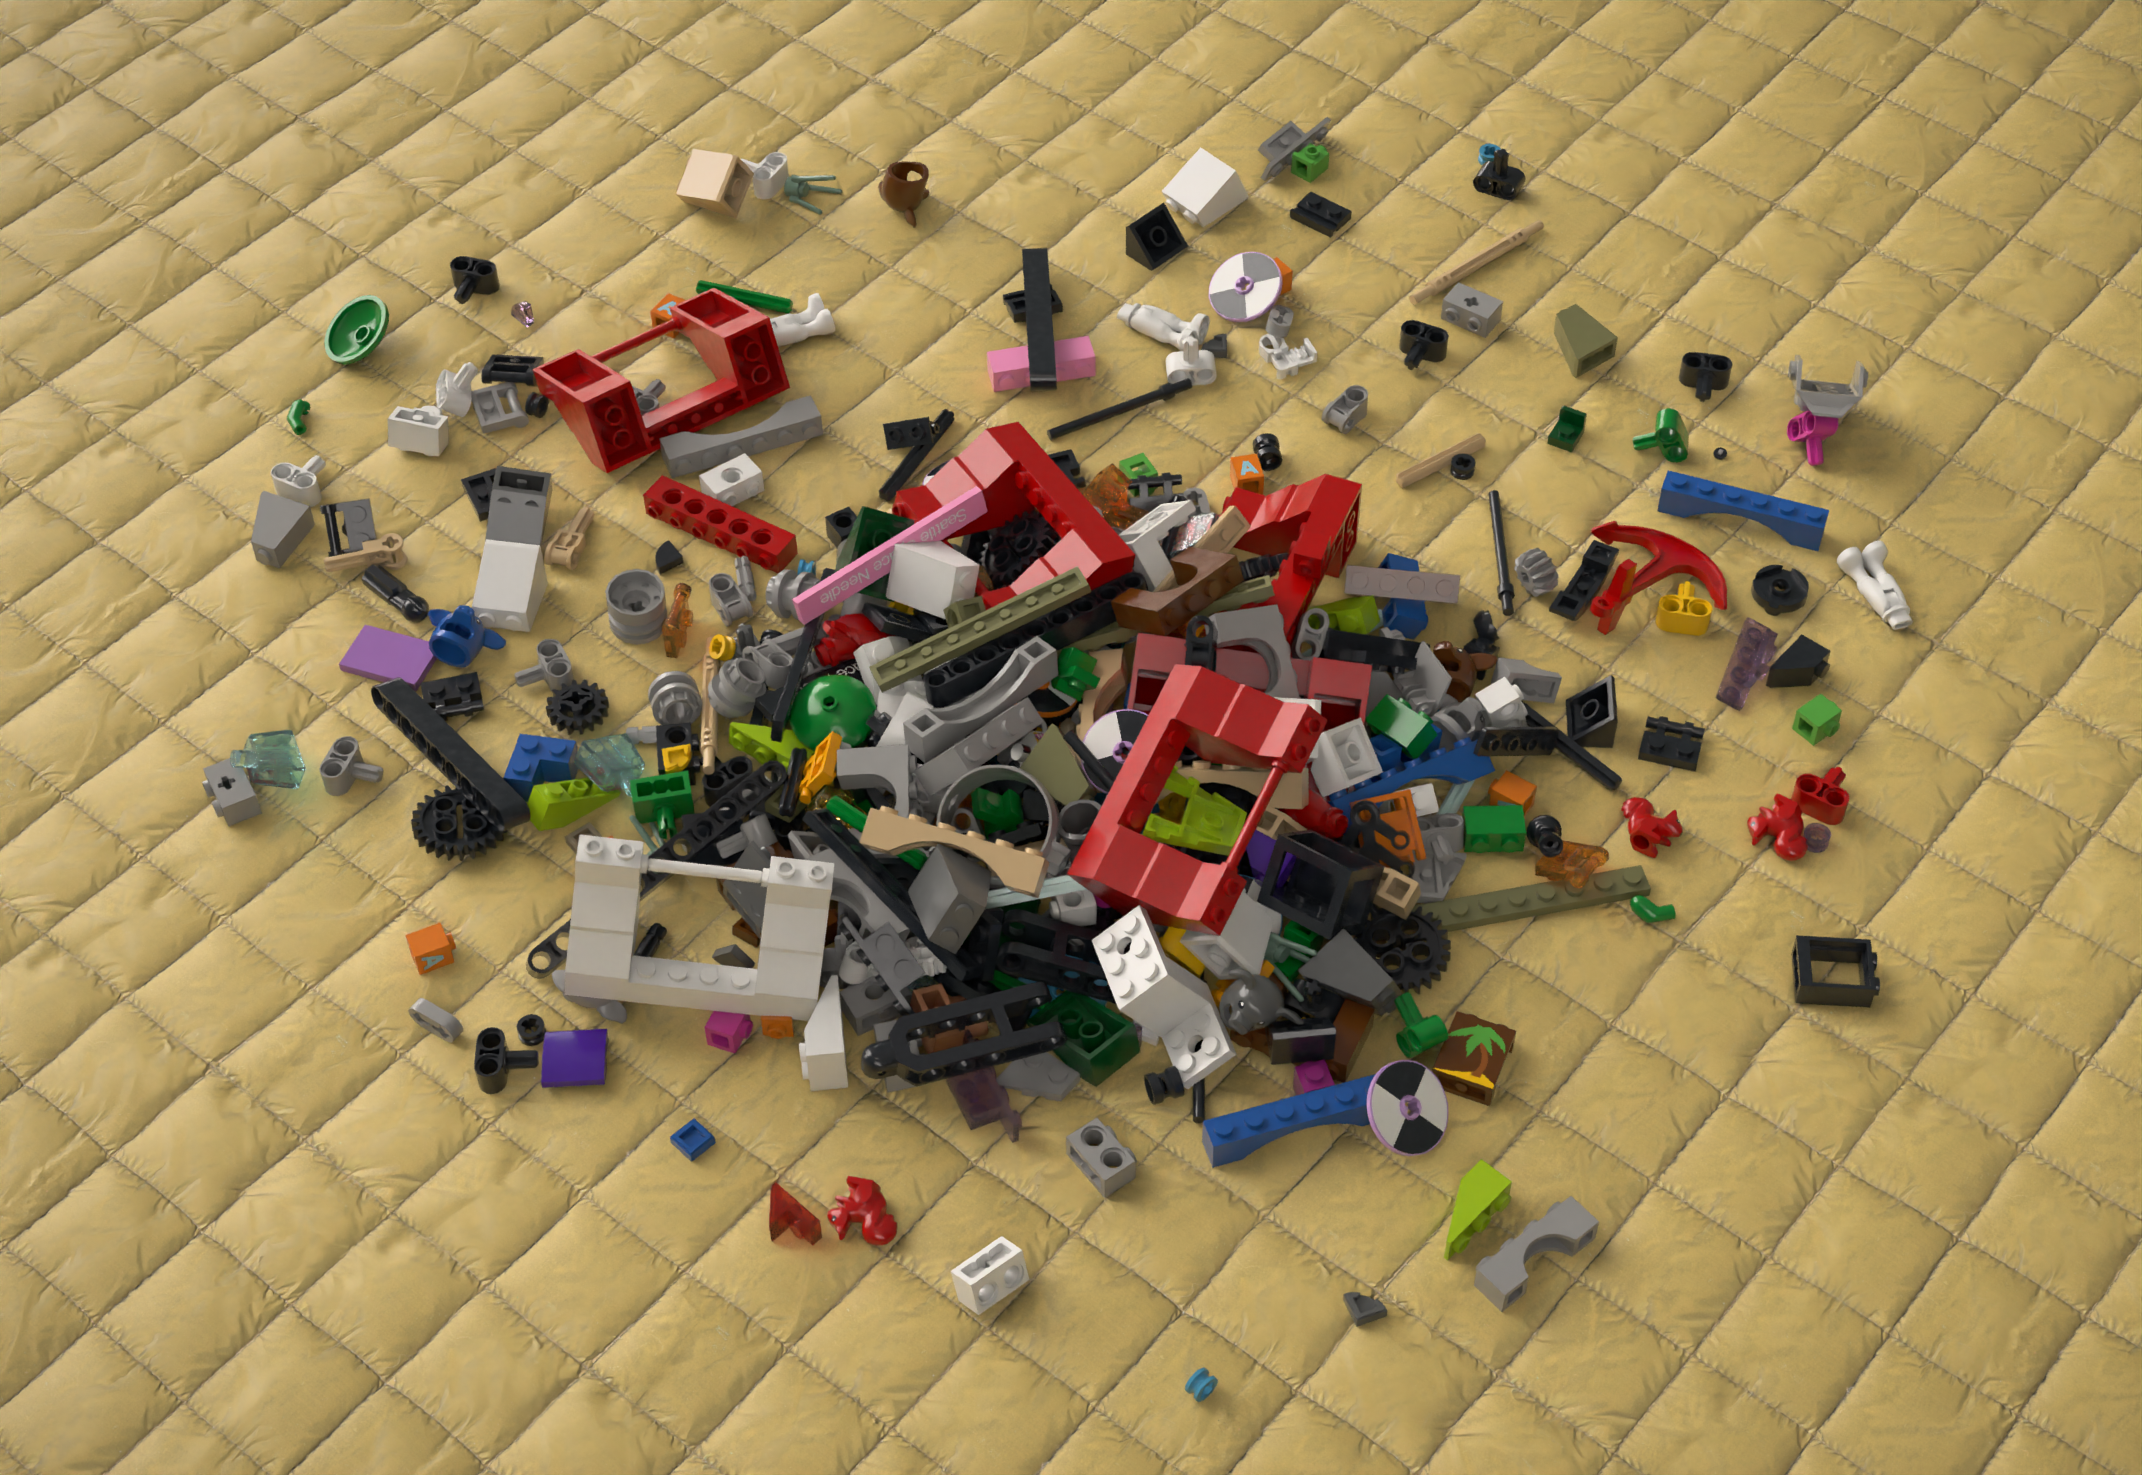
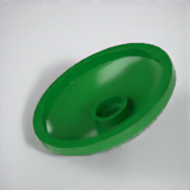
M364 295L353 299L343 306L334 316L326 331L324 346L327 355L339 364L355 363L369 356L379 346L386 334L389 324L387 305L377 296Z
M827 675L809 682L798 692L791 710L790 724L796 738L812 751H815L816 747L832 731L842 736L841 742L848 743L852 748H855L871 733L872 729L866 724V721L877 707L869 688L858 679L846 675ZM830 702H834V704H833L832 706H830V707H827V706H826V704H828V703H830Z

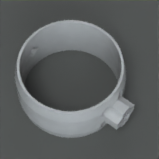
M986 765L965 773L949 787L938 810L937 826L939 822L952 825L954 814L963 799L983 784L996 780H1015L1026 783L1038 790L1046 801L1049 813L1048 833L1040 850L1043 852L1042 857L1046 858L1049 862L1047 873L1058 877L1069 863L1072 851L1060 844L1061 836L1058 833L1060 813L1048 790L1033 775L1013 766ZM991 876L989 889L1006 887L999 876Z

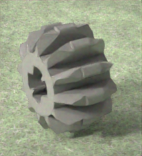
M1539 548L1530 549L1515 559L1516 566L1514 569L1518 574L1517 578L1520 580L1521 586L1526 588L1527 593L1537 597L1548 593L1558 585L1557 579L1559 574L1555 570L1556 566L1552 563V558H1549L1544 550L1541 551Z

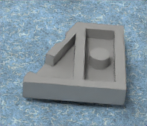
M1425 849L1426 859L1420 861L1417 860L1415 851L1412 850L1415 860L1413 863L1416 869L1411 879L1419 883L1421 895L1416 903L1426 904L1443 901L1466 860V853L1453 852L1454 858L1449 860L1448 864H1442L1441 861L1436 859L1433 850Z
M1045 1052L1012 1061L994 1080L993 1086L995 1090L1003 1092L1004 1088L1022 1091V1095L1043 1096L1049 1100L1062 1101L1079 1083L1080 1074Z

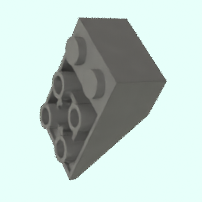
M497 466L491 492L485 542L488 539L540 545L541 547L553 491L551 473Z
M753 840L748 844L733 868L763 872V868H770L771 855L765 847L759 848ZM726 879L723 883V894L758 938L761 939L760 933L762 932L767 887H761V882L754 883Z

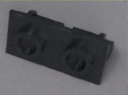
M929 417L883 424L887 450L934 443L933 437L940 431L939 425L930 421Z

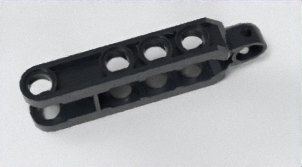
M1019 909L1010 910L1005 913L1001 931L1007 937L1024 942V944L1013 941L1001 944L998 948L996 964L1002 972L1035 982H1044L1049 986L1116 1004L1109 985L1098 986L1094 983L1096 980L1107 981L1102 966L1089 962L1101 964L1092 940L1102 932ZM1013 922H1019L1023 924L1025 927L1022 929H1015L1011 927L1009 924ZM1071 939H1079L1084 944L1076 946L1070 944L1068 941ZM1132 942L1125 947L1124 954L1130 950ZM1065 954L1070 955V956H1074V957H1077V958H1081V959H1083V960H1079V959H1076V958H1072V957H1069V956H1065ZM1016 955L1020 960L1010 961L1005 956ZM1072 971L1078 973L1080 976L1077 978L1067 977L1064 973Z
M1034 982L899 1017L890 1031L887 1040L873 1043L865 1048L861 1057V1069L869 1078L883 1079L898 1075L904 1081L917 1087L1053 1051L1063 1046L1068 1038L1062 1023L1055 1021L1013 1032L1008 1018L1023 1015L1025 1011L1041 1007L1047 1002L1051 1003L1052 1001L1047 984L1044 982ZM985 1021L989 1023L996 1022L1000 1033L999 1036L923 1056L911 1053L908 1044L912 1040L929 1037V1039L935 1038L936 1034L955 1029L962 1031L965 1030L966 1026Z

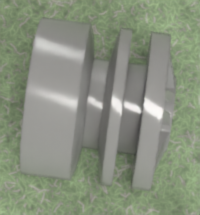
M640 569L626 570L615 575L608 583L605 591L610 629L613 634L625 643L636 645L649 643L659 638L665 631L668 623L665 591L662 581L657 575Z

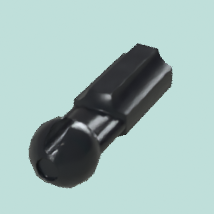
M373 564L366 569L362 582L367 588L386 603L398 609L406 620L418 623L426 619L429 613V604L424 598L412 593L405 584L382 566H375Z

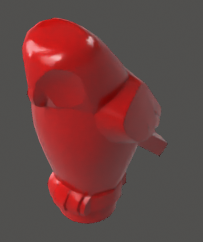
M863 613L845 614L837 620L824 621L822 628L829 637L821 639L820 644L814 646V651L823 667L827 665L833 667L839 661L855 659L853 652L863 644L893 635L881 632Z
M1308 788L1309 804L1303 809L1279 808V811L1287 814L1307 830L1312 829L1330 839L1342 836L1348 826V818L1343 815V810L1332 807L1324 797L1311 788Z

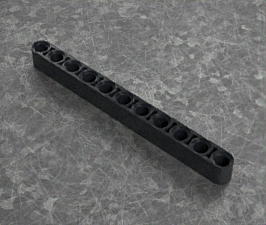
M775 760L764 763L648 856V859L689 863L782 786L787 776L784 765ZM767 771L777 774L779 781L769 782L766 780L764 773ZM745 789L752 790L756 795V799L753 801L746 800L742 795V791ZM723 807L731 809L734 817L731 819L723 818L719 813V809ZM707 826L711 831V836H700L697 833L696 827ZM676 844L685 845L688 849V854L685 856L676 854L673 846ZM648 870L647 874L642 873L640 901L674 874H655L653 871ZM570 920L529 953L526 961V970L533 978H545L566 962L567 950L560 949L556 944V940L560 937L569 939ZM536 956H543L548 960L549 966L545 969H538L533 965L532 959Z

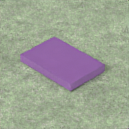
M364 625L339 663L341 671L381 682L400 677L414 691H417L437 658L429 649V641Z

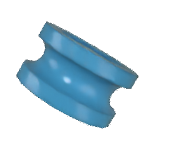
M1494 144L1482 145L1479 149L1478 162L1483 165L1485 162L1494 161V152L1501 149Z
M801 559L797 574L809 572L816 576V561L807 563Z
M1203 1367L1189 1378L1185 1385V1390L1189 1394L1194 1393V1399L1197 1402H1201L1213 1392L1217 1386L1218 1379L1214 1375L1209 1376V1371Z

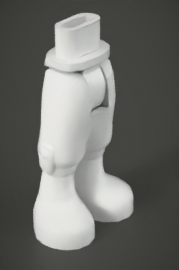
M818 293L808 297V308L798 314L789 313L770 319L778 347L801 342L811 336L828 335L835 332L831 313L828 309L824 308Z
M1125 303L1117 314V319L1125 321L1126 326L1134 328L1140 333L1162 343H1170L1180 351H1183V340L1187 339L1188 336H1193V338L1198 339L1199 345L1202 344L1210 322L1209 316L1198 313L1192 322H1185L1173 313L1155 306H1141L1138 303L1134 305Z
M1881 540L1874 541L1867 545L1862 553L1857 547H1850L1844 550L1837 558L1838 566L1844 573L1853 578L1857 583L1858 591L1882 617L1883 622L1889 623L1893 630L1910 626L1913 620L1909 616L1910 608L1906 604L1904 594L1894 577L1888 574L1883 566V562L1888 554V549L1884 542ZM1865 569L1871 574L1872 577L1868 576Z

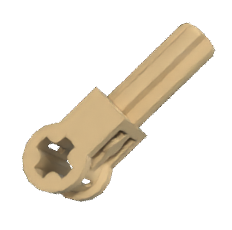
M583 507V509L578 511L568 530H558L553 540L546 547L545 563L547 565H564L570 570H574L577 567L579 558L586 547L584 533L594 518V511H591L589 507Z
M394 533L386 534L380 539L362 542V551L324 559L327 572L362 565L370 567L373 564L375 566L380 565L384 569L398 570L407 563V555L402 550L403 539ZM390 541L393 543V548L390 547ZM394 555H395V558H396V562L393 561V557H392V556H394Z

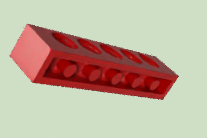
M664 475L643 494L646 514L650 517L659 519L676 529H681L698 539L714 544L719 549H725L736 554L740 558L746 556L749 561L760 565L766 570H771L778 574L798 554L795 534Z

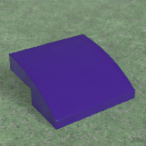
M591 1029L545 1032L541 1071L542 1088L604 1085L607 1073L608 1030Z

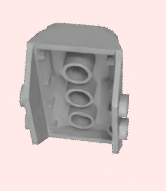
M1795 355V360L1789 363L1788 377L1795 389L1794 403L1800 407L1801 411H1811L1815 416L1842 418L1862 398L1863 387L1866 388L1868 371H1866L1861 361H1856L1850 384L1801 379L1803 362L1801 356Z

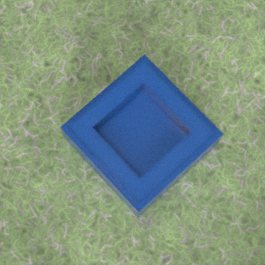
M695 1118L670 1136L671 1144L691 1162L716 1143L715 1137Z

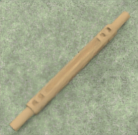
M1537 220L1524 229L1519 228L1449 271L1427 282L1426 287L1409 296L1410 302L1415 305L1431 295L1439 294L1461 279L1528 240V237L1544 228L1543 222Z
M713 636L707 638L706 654L703 656L700 752L703 755V773L706 775L714 773L715 756L718 753V712L711 706L708 698V684L715 675L719 674L720 659H713L709 654V645Z

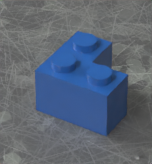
M520 734L503 779L526 802L529 800L534 785L544 784L545 781L554 783L575 779L580 765L576 741Z

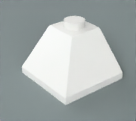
M898 636L886 637L863 644L853 652L864 684L871 691L876 705L878 704L880 688L869 667L909 648L910 644L906 638ZM918 675L909 681L919 682L923 680L921 675Z
M1361 718L1325 731L1319 737L1318 759L1313 760L1311 772L1322 797L1383 773Z

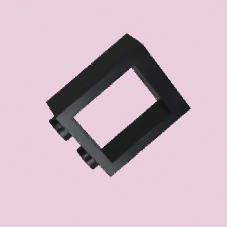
M1796 935L1791 953L1795 1003L1871 1007L1874 996H1878L1880 991V979L1874 975V971L1877 968V953L1872 952L1871 940ZM1811 961L1858 963L1860 985L1813 982Z

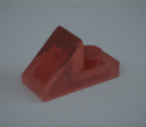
M775 1182L771 1185L769 1230L771 1241H774L790 1227L797 1238H804L813 1246L822 1238L820 1220Z

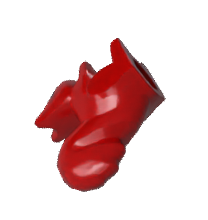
M1777 793L1774 796L1775 804L1772 806L1773 811L1761 806L1759 808L1761 813L1758 816L1749 817L1747 821L1748 830L1752 836L1753 846L1758 844L1766 835L1776 838L1774 850L1778 857L1788 861H1795L1801 859L1808 849L1807 839L1801 836L1804 829L1801 817L1802 810L1797 802Z
M1633 797L1623 803L1621 811L1623 816L1629 819L1627 829L1630 834L1633 850L1651 858H1656L1658 855L1656 844L1670 847L1672 842L1668 838H1678L1682 835L1683 828L1677 817L1676 810H1673L1665 818L1654 816L1653 804L1647 799Z
M848 1176L846 1182L849 1186L850 1196H835L838 1207L830 1209L827 1213L828 1221L837 1231L839 1239L843 1240L852 1223H861L862 1236L867 1243L875 1246L890 1243L897 1234V1222L894 1221V1215L886 1214L887 1203L881 1192V1187L873 1180Z

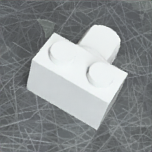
M397 406L388 418V446L399 448L402 451H414L424 453L427 456L439 457L448 445V416H444L442 409L436 406L414 407V409Z

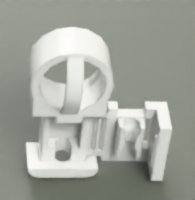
M1270 334L1260 338L1259 354L1266 363H1273L1277 369V379H1284L1288 374L1291 376L1297 375L1298 367L1317 362V351L1308 338H1304L1303 346H1300V349L1295 347L1294 351L1293 349L1288 351L1284 338L1275 337ZM1273 345L1274 349H1268L1265 346Z

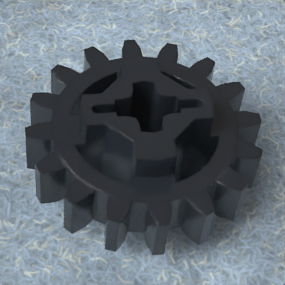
M585 679L581 684H577L576 680H572L570 686L562 683V690L553 689V697H547L548 706H546V711L550 724L552 726L557 725L559 732L566 728L568 735H571L574 730H578L579 734L582 735L586 728L594 731V724L602 725V717H608L609 702L605 690L598 689L597 683L588 686V682Z

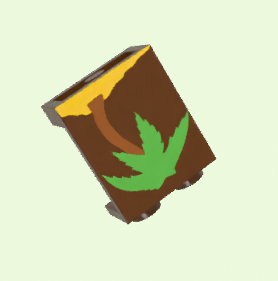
M1457 1011L1448 1031V1039L1443 1042L1432 1068V1072L1440 1081L1444 1091L1490 1106L1494 1098L1496 1082L1507 1055L1513 1051L1516 1030L1510 1029L1503 1024H1495L1480 1019L1473 1014Z

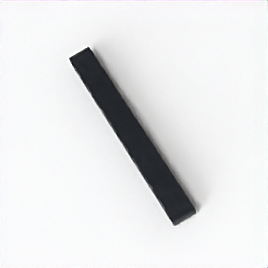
M1047 248L1022 249L1030 391L1057 390Z
M1139 572L1126 573L1066 605L929 671L923 679L927 702L933 708H944L981 690L999 673L1017 648L1036 636L1058 651L1116 622L1111 601L1129 588L1146 591L1144 575Z
M398 677L372 686L371 695L376 707L499 831H505L529 822L531 815L526 801L402 678Z

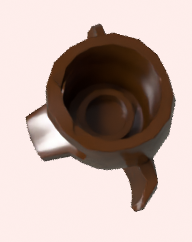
M895 162L890 164L883 181L881 180L879 183V193L882 200L891 209L903 212L908 224L915 228L917 224L913 211L929 195V190L925 188L929 177V170L926 165L920 162ZM910 171L919 173L922 179L908 181L907 176Z
M1449 641L1439 642L1433 649L1434 655L1452 678L1446 693L1458 702H1463L1466 698L1470 697L1476 681L1477 671L1491 669L1497 663V657L1486 653L1468 654L1462 648L1453 647Z

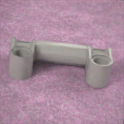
M831 615L828 620H837L840 615ZM824 621L821 623L814 646L820 644L821 639L829 637L822 628ZM804 627L773 639H766L761 645L756 647L747 646L743 649L742 657L755 662L763 670L766 678L765 683L770 688L779 689L784 687L793 661L792 656L796 653Z

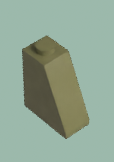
M1574 304L1556 314L1554 335L1575 378L1615 357L1618 337L1580 306Z
M1052 723L1020 766V769L1037 778L1045 786L1052 798L1064 807L1070 802L1077 800L1095 801L1094 797L1097 795V792L1087 777L1075 751L1063 738L1065 734Z

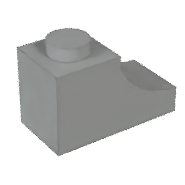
M1498 657L1491 684L1506 677L1511 685L1516 684L1524 696L1523 700L1554 703L1562 677L1559 673L1531 666L1524 660Z

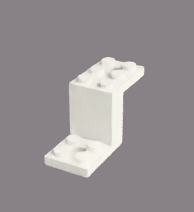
M1191 500L1160 504L1119 534L1121 539L1136 554L1135 566L1132 569L1144 575L1150 592L1173 569L1158 541L1168 536V530L1173 526L1178 527L1189 520L1188 515L1196 510ZM1137 636L1131 637V639L1125 642V644H1129L1136 641Z
M1138 905L1092 940L1118 1009L1162 1037L1171 1062L1178 1069L1183 1086L1186 1089L1191 1088L1194 1084L1237 1055L1225 1025L1220 1018L1208 985L1165 956L1146 909ZM1132 942L1130 950L1124 954L1125 947ZM1200 1040H1203L1201 1044V1049L1195 1052L1196 1044Z

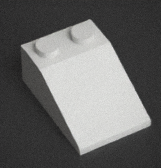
M831 975L804 1029L805 1042L799 1043L803 1080L809 1079L811 1091L848 1088L838 975Z

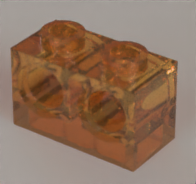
M1112 463L1097 473L1082 494L1092 506L1102 511L1103 518H1105L1132 481Z

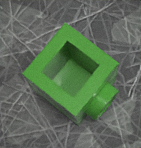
M1819 694L1796 711L1792 729L1814 746L1825 737H1831L1838 731L1842 710L1834 702Z

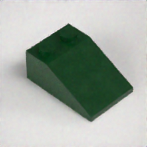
M862 506L840 553L835 573L914 525L915 520ZM890 572L857 593L894 602L886 597Z
M1066 990L1027 1020L1029 1027L1054 1021L1062 1023L1068 1040L1063 1046L1053 1050V1052L1067 1066L1080 1074V1078L1095 1087L1141 1052L1135 1024L1092 998Z

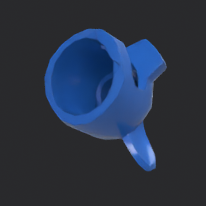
M460 605L452 613L443 609H433L428 613L432 625L436 626L429 640V649L436 658L448 665L464 668L476 658L483 646L499 650L506 645V640L493 630L484 628L482 621L474 615V610L469 606Z

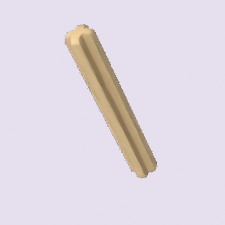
M1476 433L1397 473L1396 482L1400 487L1405 488L1450 465L1455 455H1470L1485 447L1486 439L1481 433Z

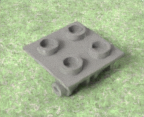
M1422 641L1415 656L1417 658L1416 669H1410L1404 674L1395 673L1393 675V683L1402 691L1403 697L1406 698V701L1416 713L1422 711L1431 718L1438 712L1452 678L1425 641Z

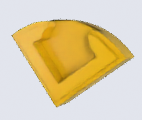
M690 744L661 749L666 774L681 772L691 760L692 751Z

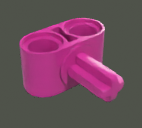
M1806 411L1790 419L1787 426L1788 438L1791 441L1806 442L1810 466L1824 463L1822 440L1835 434L1838 428V418L1815 416L1811 411Z

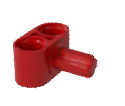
M1841 767L1831 768L1824 779L1813 774H1802L1795 782L1791 800L1799 804L1802 813L1825 824L1838 825L1844 819L1850 799L1847 791L1840 787L1846 778V774L1842 771Z

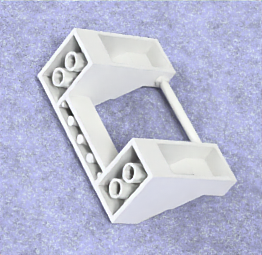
M579 835L575 860V883L565 969L564 995L758 1016H790L795 1020L809 1021L818 1000L834 863L771 856L770 868H763V872L759 870L648 859L649 855L643 854L644 842ZM648 870L754 883L761 882V887H767L757 969L634 956L639 921L641 874H647Z

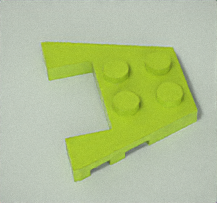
M1174 766L1164 788L1188 798L1181 823L1178 825L1150 813L1142 835L1160 843L1229 856L1243 828L1247 812L1216 792L1211 795L1199 787L1200 781L1192 776L1186 779L1177 773L1178 767Z

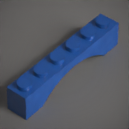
M1669 470L1661 489L1657 509L1658 512L1682 518L1705 513H1725L1742 516L1771 528L1791 545L1814 551L1819 550L1829 514L1827 509Z
M1470 737L1454 742L1455 748L1450 751H1446V748L1443 747L1428 753L1430 759L1422 762L1419 757L1404 763L1406 769L1397 772L1396 768L1384 771L1379 774L1381 779L1372 783L1371 778L1354 784L1356 789L1347 793L1346 789H1342L1329 795L1330 801L1328 802L1332 807L1343 810V815L1348 818L1345 834L1352 825L1350 819L1351 802L1393 793L1402 785L1416 779L1445 780L1457 785L1467 783L1495 771L1490 757L1475 755L1473 752L1478 740L1471 742ZM1383 802L1374 803V804H1376L1377 807L1380 808V806L1383 804Z
M1376 1074L1203 1121L1202 1143L1212 1168L1243 1160L1269 1142L1306 1128L1329 1124L1370 1125L1367 1114V1094L1370 1083Z

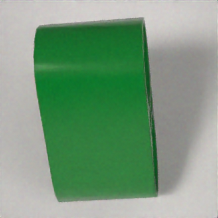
M1670 408L1662 409L1656 415L1655 432L1633 437V446L1637 451L1658 446L1666 460L1678 463L1684 461L1688 456L1689 433L1678 411Z
M1409 992L1394 999V1003L1406 1025L1402 1031L1396 1034V1040L1400 1050L1407 1058H1412L1448 1039V1031L1441 1018L1437 1015L1423 1018Z

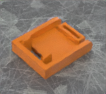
M1410 789L1350 803L1352 809L1356 803L1364 800L1379 803L1393 799L1396 811L1380 814V819L1397 831H1406L1410 836V843L1403 850L1395 849L1391 844V840L1375 831L1376 842L1402 860L1415 862L1412 850L1415 851L1418 861L1426 859ZM1363 810L1360 812L1363 820L1371 819L1369 811ZM1361 831L1358 835L1360 848L1364 845ZM1397 835L1395 837L1397 844L1404 845L1406 843L1404 836ZM1380 860L1381 865L1385 866L1386 868H1391L1390 866H1388Z

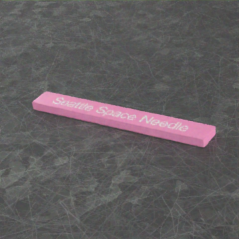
M977 486L793 598L792 601L799 621L804 625L888 574L891 569L895 544L941 541L988 512L982 490Z

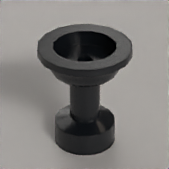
M1540 815L1529 822L1526 836L1529 842L1534 847L1539 848L1544 856L1555 857L1563 850L1562 828L1556 818L1550 815Z

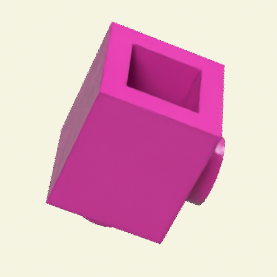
M713 1011L704 1027L707 1045L736 1054L743 1039H747L752 1032L753 1022L750 1020V1015Z

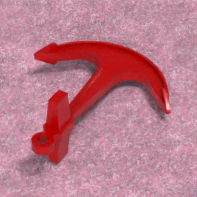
M1611 521L1591 529L1592 535L1607 545L1612 544L1613 541L1637 544L1645 547L1655 556L1636 574L1637 563L1630 559L1621 563L1609 588L1603 591L1602 596L1594 597L1592 600L1590 611L1595 616L1600 617L1597 630L1604 635H1607L1616 628L1625 606L1631 603L1633 595L1675 573H1686L1700 579L1715 601L1714 607L1727 610V586L1722 572L1706 554L1693 545L1658 530L1639 526L1618 525L1617 521Z

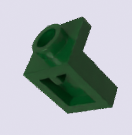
M1562 406L1559 420L1549 434L1547 444L1573 452L1584 434L1587 414L1567 406Z

